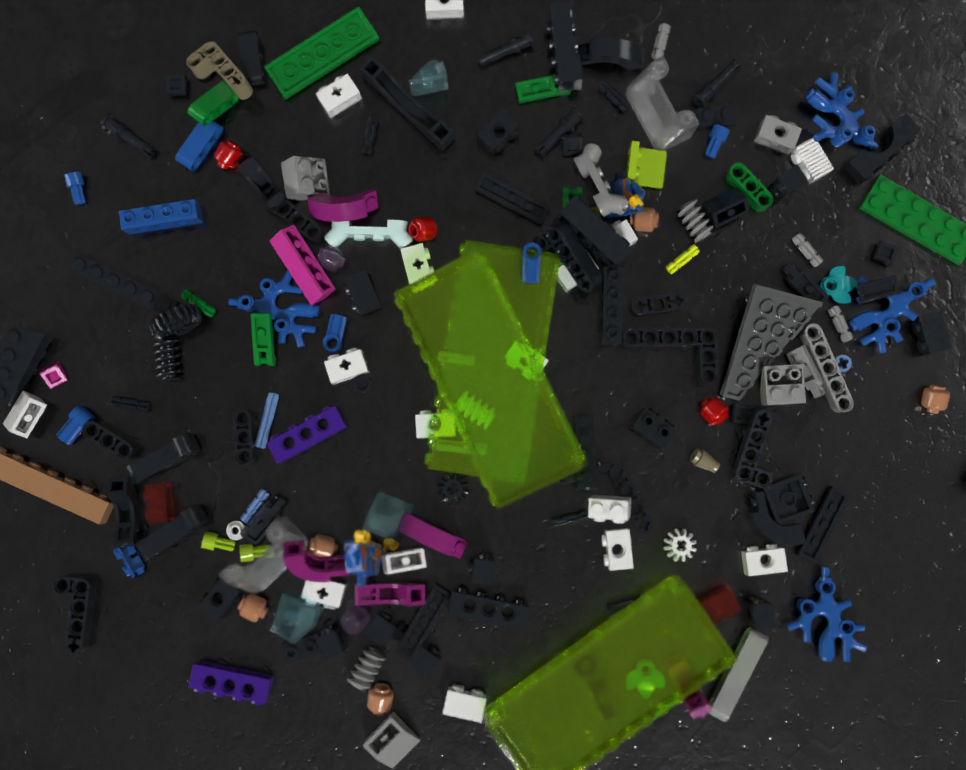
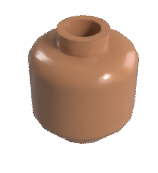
M643 207L642 212H637L630 216V225H634V229L638 232H652L654 228L658 227L659 213L652 207Z
M930 384L929 387L923 390L921 405L927 408V412L939 414V411L947 409L950 393L944 386Z
M318 534L311 538L308 550L311 554L320 557L337 555L338 544H335L332 536Z
M250 593L248 596L244 595L238 606L240 616L252 622H257L259 618L264 619L269 609L265 607L267 601L254 593Z
M378 683L371 687L367 698L369 710L376 715H383L390 711L394 697L393 691L388 685Z

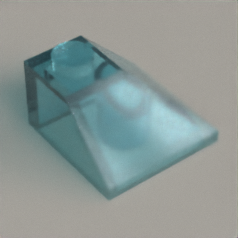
M430 61L409 79L412 97L448 89L447 73L443 61Z
M378 492L362 529L386 538L401 541L403 533L397 530L405 512L412 513L414 505Z
M282 593L271 631L291 643H296L316 627L322 607L317 604H309L305 602V599Z

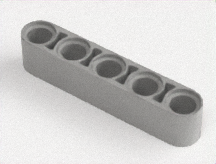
M814 323L804 326L799 335L824 382L822 385L826 392L825 396L831 409L837 413L850 411L854 405L853 399L822 328ZM808 329H812V330H813V332H814V337H813V338L809 337V335H808V333H807V332H808ZM816 346H819L821 348V355H818L815 352ZM824 364L829 366L828 373L823 370ZM832 381L837 384L836 391L831 388ZM840 399L845 402L843 409L839 406Z
M752 627L747 628L709 701L712 711L708 712L709 714L723 722L729 719L767 645V635Z

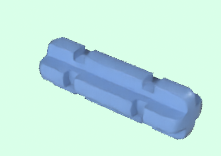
M261 489L240 519L248 524L264 504L263 501L267 500L270 494L266 490Z

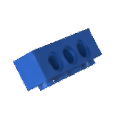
M195 199L119 211L121 230L129 235L203 223L201 204Z

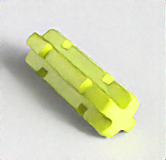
M692 245L687 251H684L673 262H670L665 267L670 274L676 272L678 268H681L700 252L697 246Z

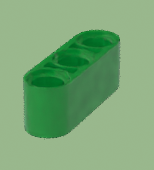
M223 80L193 102L188 109V114L201 125L207 126L233 106L239 98Z
M735 163L726 173V179L733 188L737 187L747 196L748 204L755 211L762 212L773 203L772 194L744 164ZM732 171H738L740 177H735ZM750 184L753 187V191L747 190L745 185ZM763 198L766 201V205L760 204L758 199Z

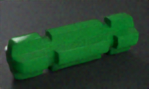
M185 289L181 294V298L196 305L207 316L212 317L215 314L216 309L208 305L207 302L194 295L190 290Z

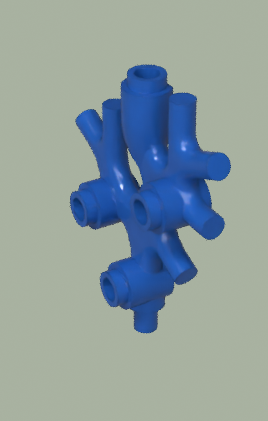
M831 73L830 83L819 77L815 84L828 93L831 100L818 89L815 90L813 88L806 94L805 98L817 110L835 113L840 119V124L832 126L816 114L812 121L821 128V131L813 136L814 141L818 142L823 138L830 137V142L833 146L841 147L852 138L855 144L863 145L864 147L868 146L875 151L879 144L873 140L875 135L874 127L865 125L861 128L857 123V118L864 115V110L859 108L852 112L846 107L854 99L853 88L847 85L840 91L837 86L838 73Z
M288 270L278 282L271 278L262 279L260 289L264 295L259 299H254L250 295H242L238 299L229 298L228 304L237 306L238 309H244L247 312L255 310L259 313H272V319L276 320L274 327L279 332L278 343L285 344L287 334L292 333L297 347H304L302 334L304 332L316 333V326L296 324L294 318L297 316L309 318L318 316L319 305H311L309 302H297L285 309H281L275 303L276 297L283 292L303 293L299 286L290 284L292 275ZM246 300H249L248 305H245ZM281 323H285L283 328H280Z
M861 276L857 282L861 284L869 282V280ZM930 278L925 282H915L907 290L900 291L901 294L886 297L889 300V307L884 311L868 310L852 317L848 323L854 332L856 330L860 331L873 323L879 325L878 330L860 339L862 346L876 341L878 353L880 354L887 353L886 336L891 335L896 343L904 340L899 332L900 323L896 318L904 315L914 321L918 315L909 309V303L912 300L919 299L924 293L928 292V288L936 284L935 280ZM912 289L917 290V295L912 293ZM857 297L856 301L860 304L859 297ZM887 325H892L893 330H889Z
M822 567V577H819L815 584L817 592L820 593L819 600L814 602L807 598L798 599L796 608L801 614L796 620L787 623L786 628L788 631L802 628L803 642H811V621L817 615L825 616L828 620V626L820 636L818 656L821 657V661L832 662L835 657V638L840 637L842 639V661L850 662L851 648H856L863 652L867 650V644L857 641L852 636L855 631H865L864 623H854L840 617L842 610L852 606L850 599L841 602L834 600L833 594L836 586L833 583V578L830 577V568Z

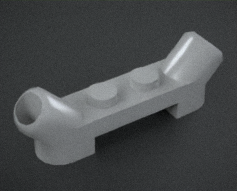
M586 144L582 154L575 157L574 161L583 178L591 175L600 192L593 196L602 216L605 217L610 213L624 214L628 208V200L625 196L608 193L611 191L607 180L602 181L601 178L604 175L600 167L596 168L602 154L601 149L596 144Z

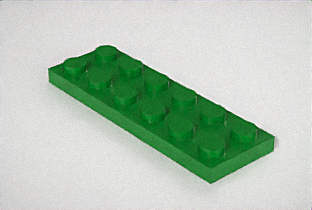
M357 7L270 62L264 68L286 100L380 39L361 9Z
M882 175L877 176L860 209L957 265L962 264L966 257V223Z

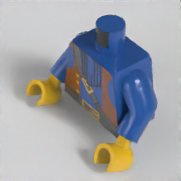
M616 172L614 174L615 182L609 183L611 191L608 193L625 196L628 200V208L622 215L610 213L605 216L610 220L642 212V205H644L642 201L645 197V191L641 186L626 178L625 172ZM597 205L596 207L590 208V210L596 211L601 215V212Z
M358 530L354 534L355 539L344 541V558L346 572L357 575L358 587L368 586V577L378 575L382 561L381 555L388 553L389 549L392 551L396 550L399 543L387 537L383 541L384 547L382 548V544L368 541L370 538L369 532Z

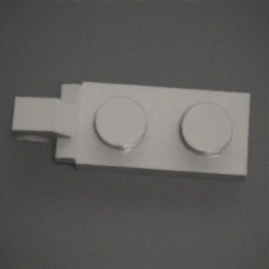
M802 345L786 353L791 365L803 364L805 387L807 390H811L814 398L824 395L826 393L822 385L824 382L806 346Z

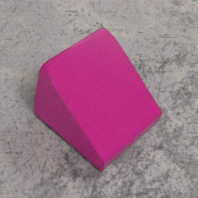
M58 360L43 367L39 373L50 389L68 380Z

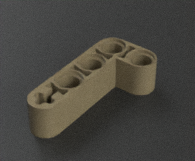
M215 42L205 43L187 58L186 63L198 79L206 78L216 71L238 98L244 100L252 95L253 88Z

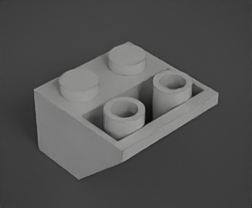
M292 156L281 163L286 200L304 201L308 200V197L322 192L330 195L325 159Z
M803 364L764 366L760 383L761 406L806 403Z
M392 712L365 739L363 746L376 760L393 769L421 739Z

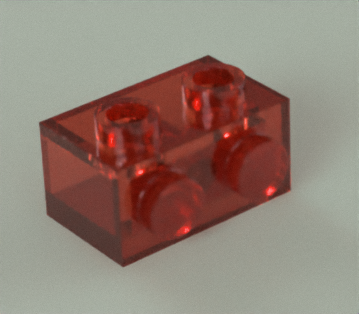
M171 482L145 485L143 498L147 505L145 518L148 520V524L174 520Z
M727 585L692 602L702 624L706 627H714L720 623L721 619L725 617L732 618L738 614L737 611L741 610L732 589Z

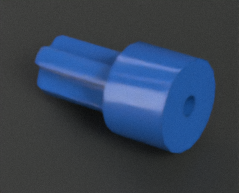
M714 124L709 135L711 140L705 151L706 156L715 158L721 143L726 141L730 132L729 129Z
M82 172L65 174L67 188L71 189L74 204H84L86 200L82 188L85 185Z

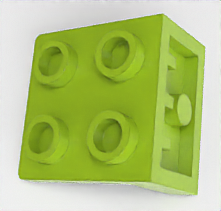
M632 141L628 152L626 178L643 187L661 189L664 181L667 152L639 148L640 142Z

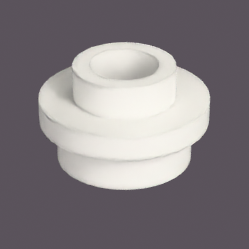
M240 521L229 523L226 529L228 537L232 540L242 539L243 537H241L240 533L245 528V525ZM234 527L239 529L238 534L233 533Z

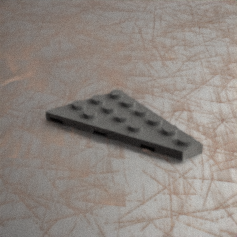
M753 284L720 396L740 401L746 394V391L755 384L754 381L762 373L763 367L770 366L774 362V359L783 352L782 349L785 345L796 337L803 329L804 324L810 321L811 315L818 307H822L823 302Z

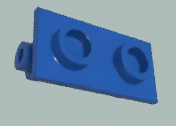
M134 546L115 547L113 549L118 560L122 559L124 563L122 569L127 577L131 576L134 579V573L137 572L140 575L145 572V565L139 555L134 558L130 557L137 552Z

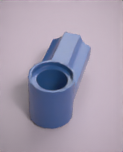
M529 243L524 247L522 254V283H539L541 249L536 243ZM530 248L535 249L537 256L530 258L527 256L526 251Z
M337 314L330 315L323 345L332 354L339 353L342 349L347 317ZM337 340V346L329 348V342Z
M82 405L76 406L70 412L68 421L56 434L62 442L71 445L80 435L85 423L95 421L96 419Z

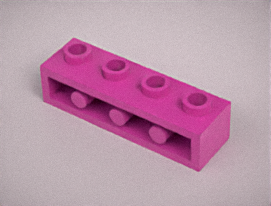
M295 225L281 229L270 240L275 251L311 305L324 300L336 289Z

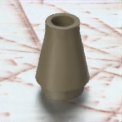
M696 448L691 454L690 462L694 466L713 473L720 467V463L704 449Z

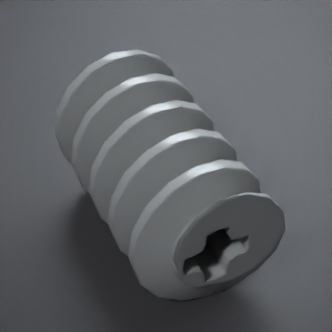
M697 199L687 202L676 210H681L678 217L685 216L682 223H689L686 226V230L693 229L690 236H697L694 239V243L712 234L710 231L714 227L713 225H706L709 219H702L706 214L705 212H698L702 207L694 206L698 201Z
M368 646L369 651L362 650L365 657L359 656L358 658L362 664L355 663L354 666L358 671H351L354 678H347L350 684L362 691H367L371 687L370 682H373L375 679L374 675L378 674V668L382 666L381 661L386 659L384 653L371 646Z

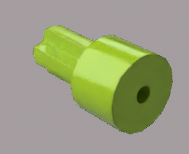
M205 531L201 548L212 551L215 548L228 551L234 550L235 541L220 538L217 533Z
M252 543L239 546L241 562L254 561L256 557L271 556L273 554L272 545L270 544L253 546Z

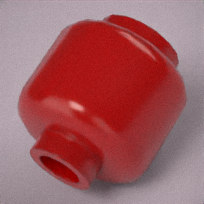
M227 140V142L222 141L214 153V157L218 161L217 165L226 170L228 167L236 168L234 162L243 155L240 150L241 147L231 140Z
M430 216L414 218L409 225V234L417 242L432 240L437 234V224Z
M708 397L700 405L702 407L700 411L701 416L711 425H721L729 417V407L718 397L712 399Z

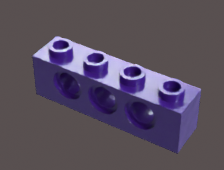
M326 406L321 409V414L317 416L312 414L304 419V423L300 425L296 423L287 428L288 431L281 435L279 432L271 436V441L267 442V445L276 462L282 463L347 428L348 426L338 407ZM325 418L328 421V426L326 429H321L319 422ZM305 428L311 430V436L307 439L302 435ZM288 437H292L294 440V445L291 448H288L285 443Z
M198 660L193 664L188 688L194 689V692L205 693L207 691L212 692L217 697H224L226 695L231 696L236 701L246 699L250 700L252 704L262 705L269 700L274 676ZM209 675L215 677V684L209 682ZM228 679L234 681L235 688H231L228 686ZM247 683L254 686V692L247 690Z

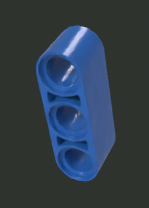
M214 120L207 126L198 123L177 152L176 161L191 171L197 169L221 135L223 126Z

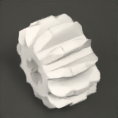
M676 528L674 529L675 535L671 532L667 533L670 540L666 538L663 540L669 543L663 549L670 550L667 556H673L674 561H678L680 557L681 561L684 562L686 561L685 555L692 558L690 550L696 552V548L691 547V545L697 542L696 540H690L693 534L689 533L686 535V529H682L680 533ZM678 541H680V542L683 541V543H682L683 548H682V549L677 548V547H678V544H677Z

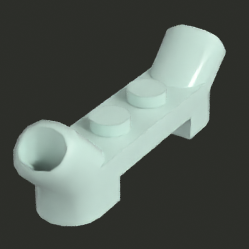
M387 220V227L352 226L351 221L332 222V229L324 235V239L332 248H337L347 238H354L356 241H364L365 238H373V241L391 239L400 249L409 247L413 243V238L407 232V222L403 220Z

